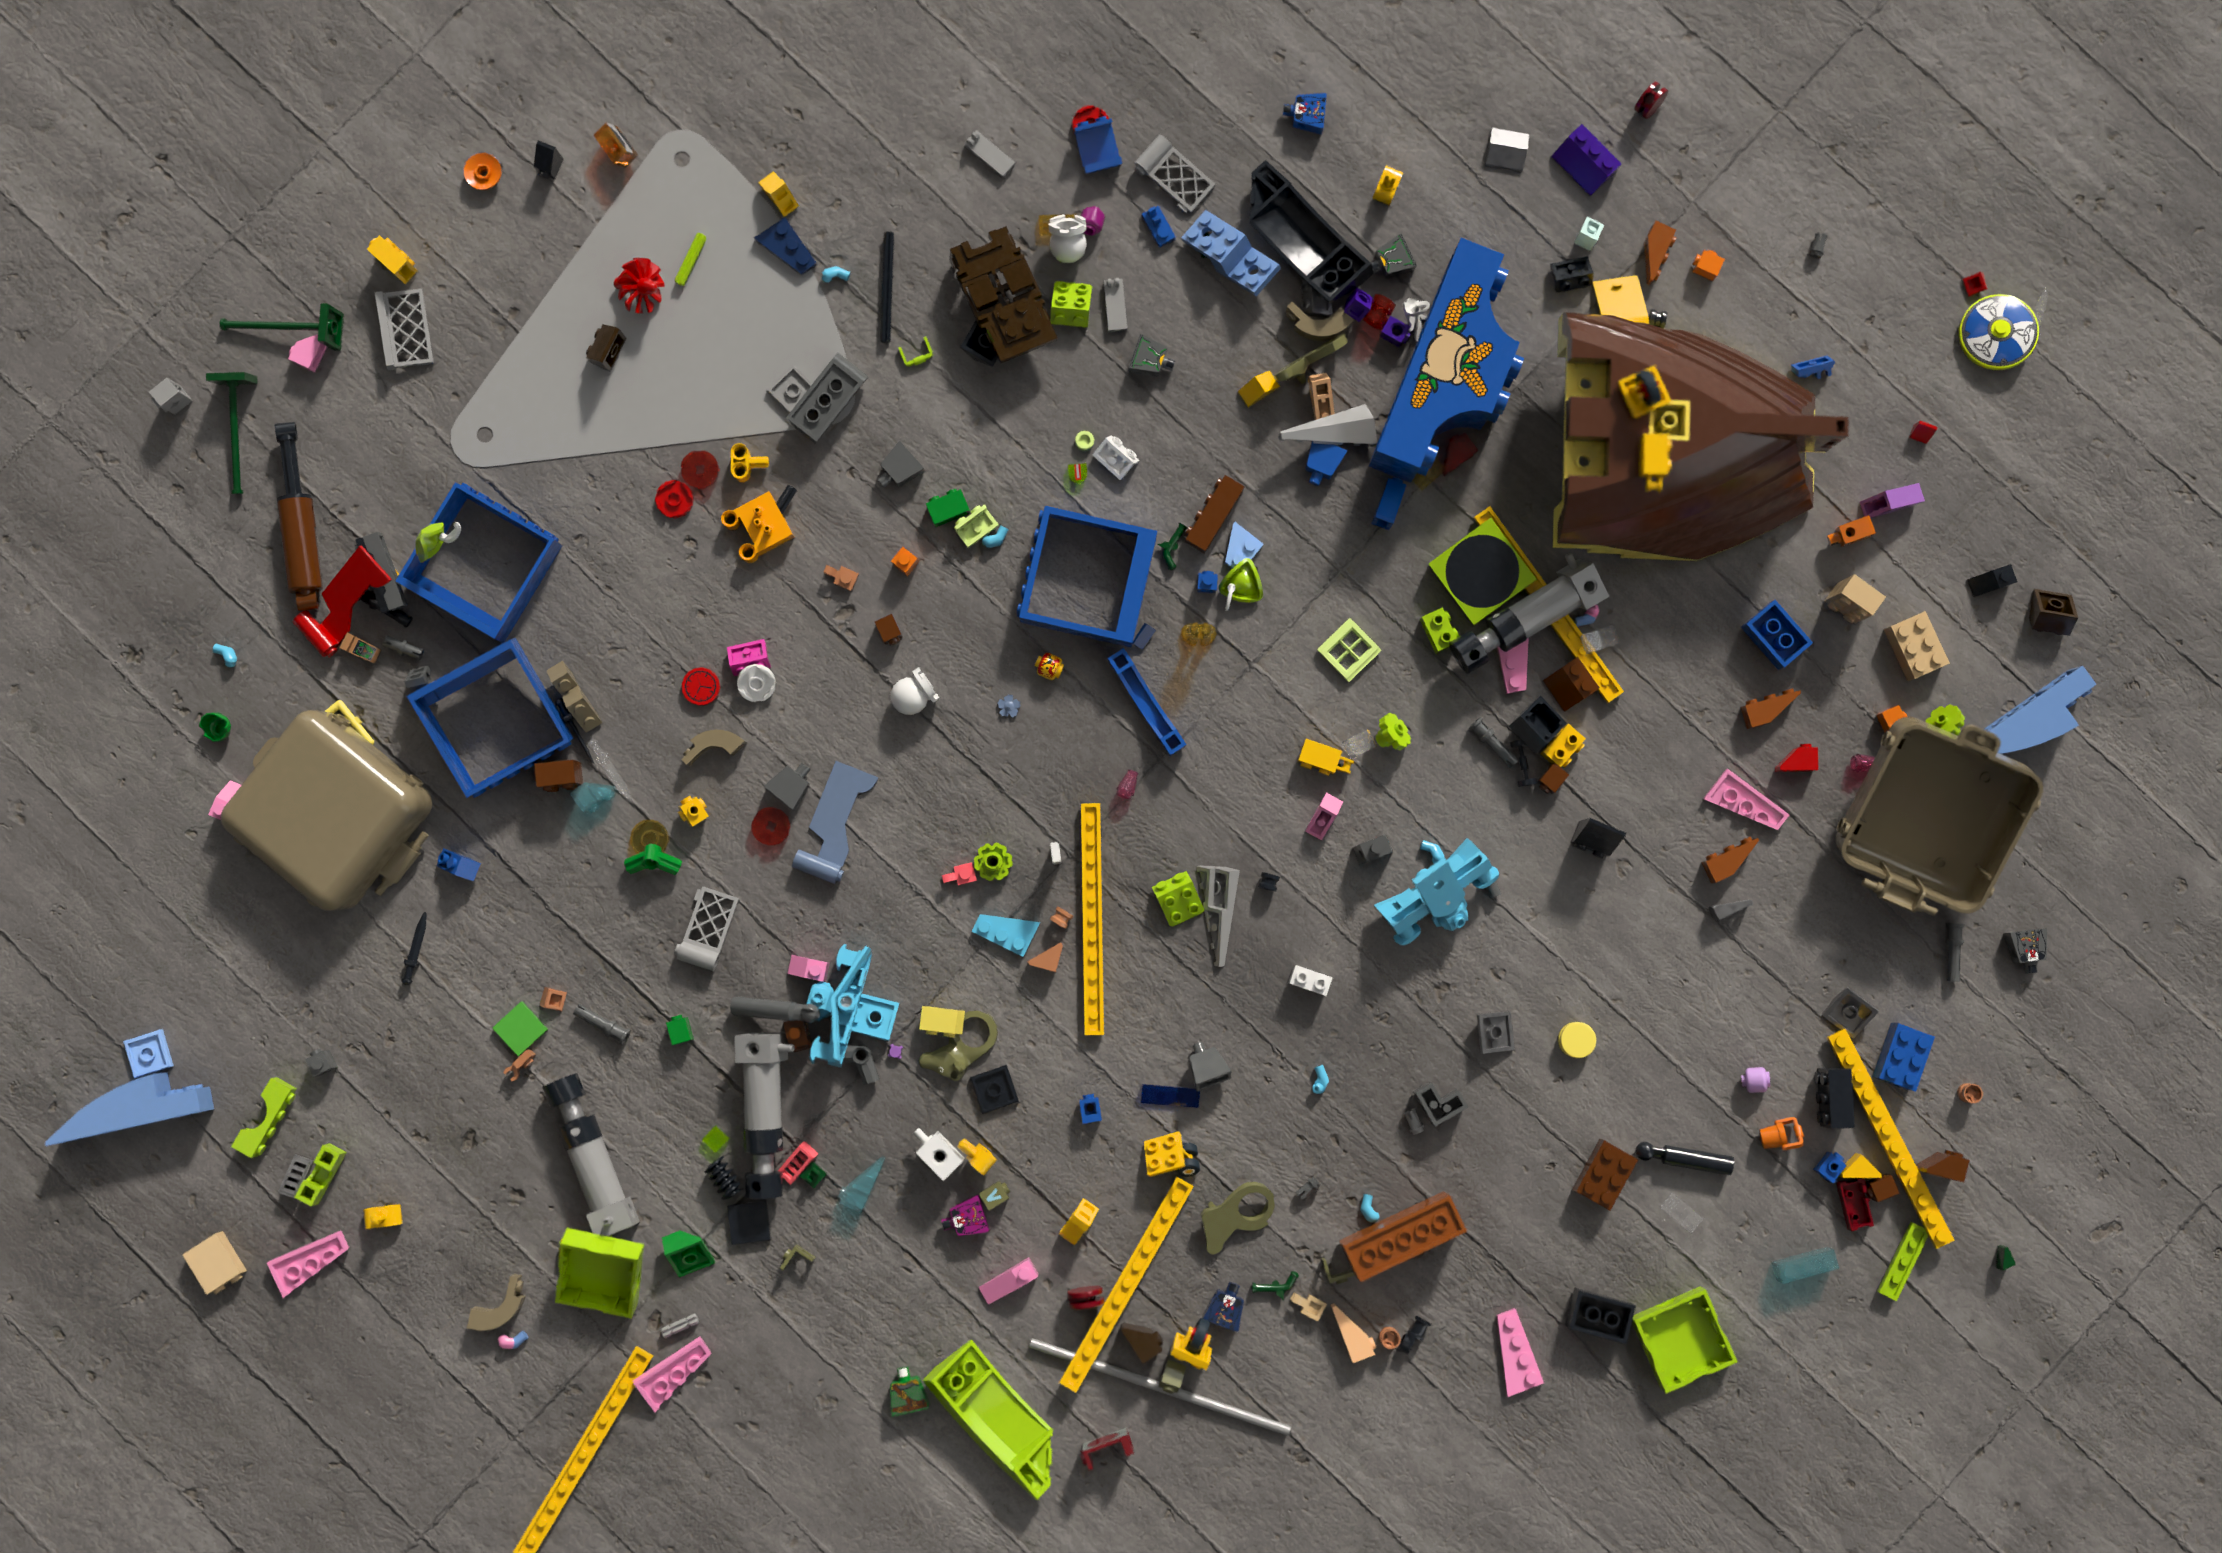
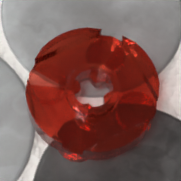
M692 451L681 462L682 478L693 488L703 490L710 487L716 482L720 473L717 460L707 451ZM704 465V473L696 474V466L701 467Z
M767 807L758 811L752 821L751 829L754 837L762 844L775 846L788 838L791 823L787 814L782 810ZM769 821H772L773 824L776 823L773 832L770 829H766Z

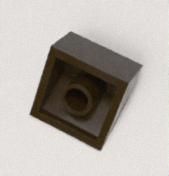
M602 324L601 328H598L595 333L593 345H590L586 351V359L590 363L611 372L627 338L619 328Z
M2034 589L2029 614L2032 629L2039 632L2045 631L2057 635L2070 636L2078 620L2072 595Z
M1129 1323L1121 1324V1331L1143 1364L1163 1351V1339L1157 1331L1153 1332L1151 1328Z

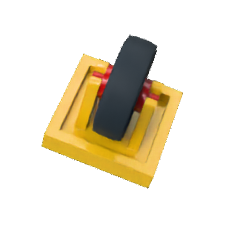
M1655 365L1617 382L1633 419L1671 402Z
M1200 1318L1195 1328L1189 1326L1185 1336L1176 1332L1170 1354L1179 1361L1191 1363L1197 1369L1207 1370L1212 1348L1208 1346L1211 1336L1207 1333L1210 1322Z

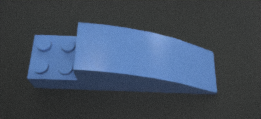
M2084 666L2067 670L1984 728V730L1994 733L1999 737L2001 741V746L1997 752L1999 754L2022 750L2047 742L2079 726L2067 708L2077 702L2075 699L2090 694L2092 692L2091 688L2097 684Z
M168 1072L151 1074L133 1080L111 1090L79 1110L45 1142V1145L70 1142L214 1110L211 1089L200 1084L171 1090Z

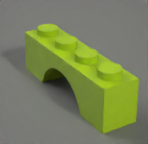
M278 1077L270 1078L261 1094L267 1106V1114L264 1121L257 1128L241 1129L231 1147L250 1158L262 1155L266 1149V1141L276 1131L275 1126L277 1122H280L286 1114L285 1108L295 1099L296 1094L294 1093L297 1088Z

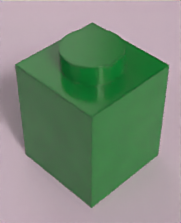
M681 1014L671 1017V1021L666 1022L672 1045L694 1039L688 1017L683 1018Z

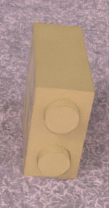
M223 1231L215 1233L183 1254L206 1294L212 1292L215 1295L226 1289L225 1284L237 1282L243 1278L241 1274L247 1271Z

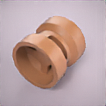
M1964 1083L1958 1087L1957 1095L1963 1102L1977 1103L1982 1099L1983 1091L1976 1084Z
M1384 1327L1379 1333L1380 1342L1387 1349H1394L1400 1344V1335L1394 1328Z

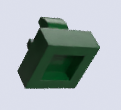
M812 1161L800 1174V1177L811 1187L815 1188L826 1176L827 1172Z

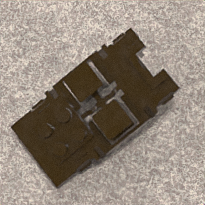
M1007 226L990 231L988 233V238L991 240L990 243L971 249L969 242L965 241L961 245L951 248L949 256L953 270H958L956 272L957 280L981 331H986L985 335L989 344H992L1000 364L1053 343L1058 339L1046 309H1043L1045 301L1041 298L1042 294L1024 255L1021 254V248H1016L1015 241L1012 235L1009 234ZM998 271L1003 273L1006 281L1003 285H1001L996 273ZM993 274L995 282L998 285V287L996 288L993 287L991 280L989 278V275ZM1026 289L1028 290V292L1013 297V303L1009 302L1005 294V292L1009 290L1012 295H1015ZM1002 294L1006 306L1002 307L1001 303L982 310L999 301L997 295Z

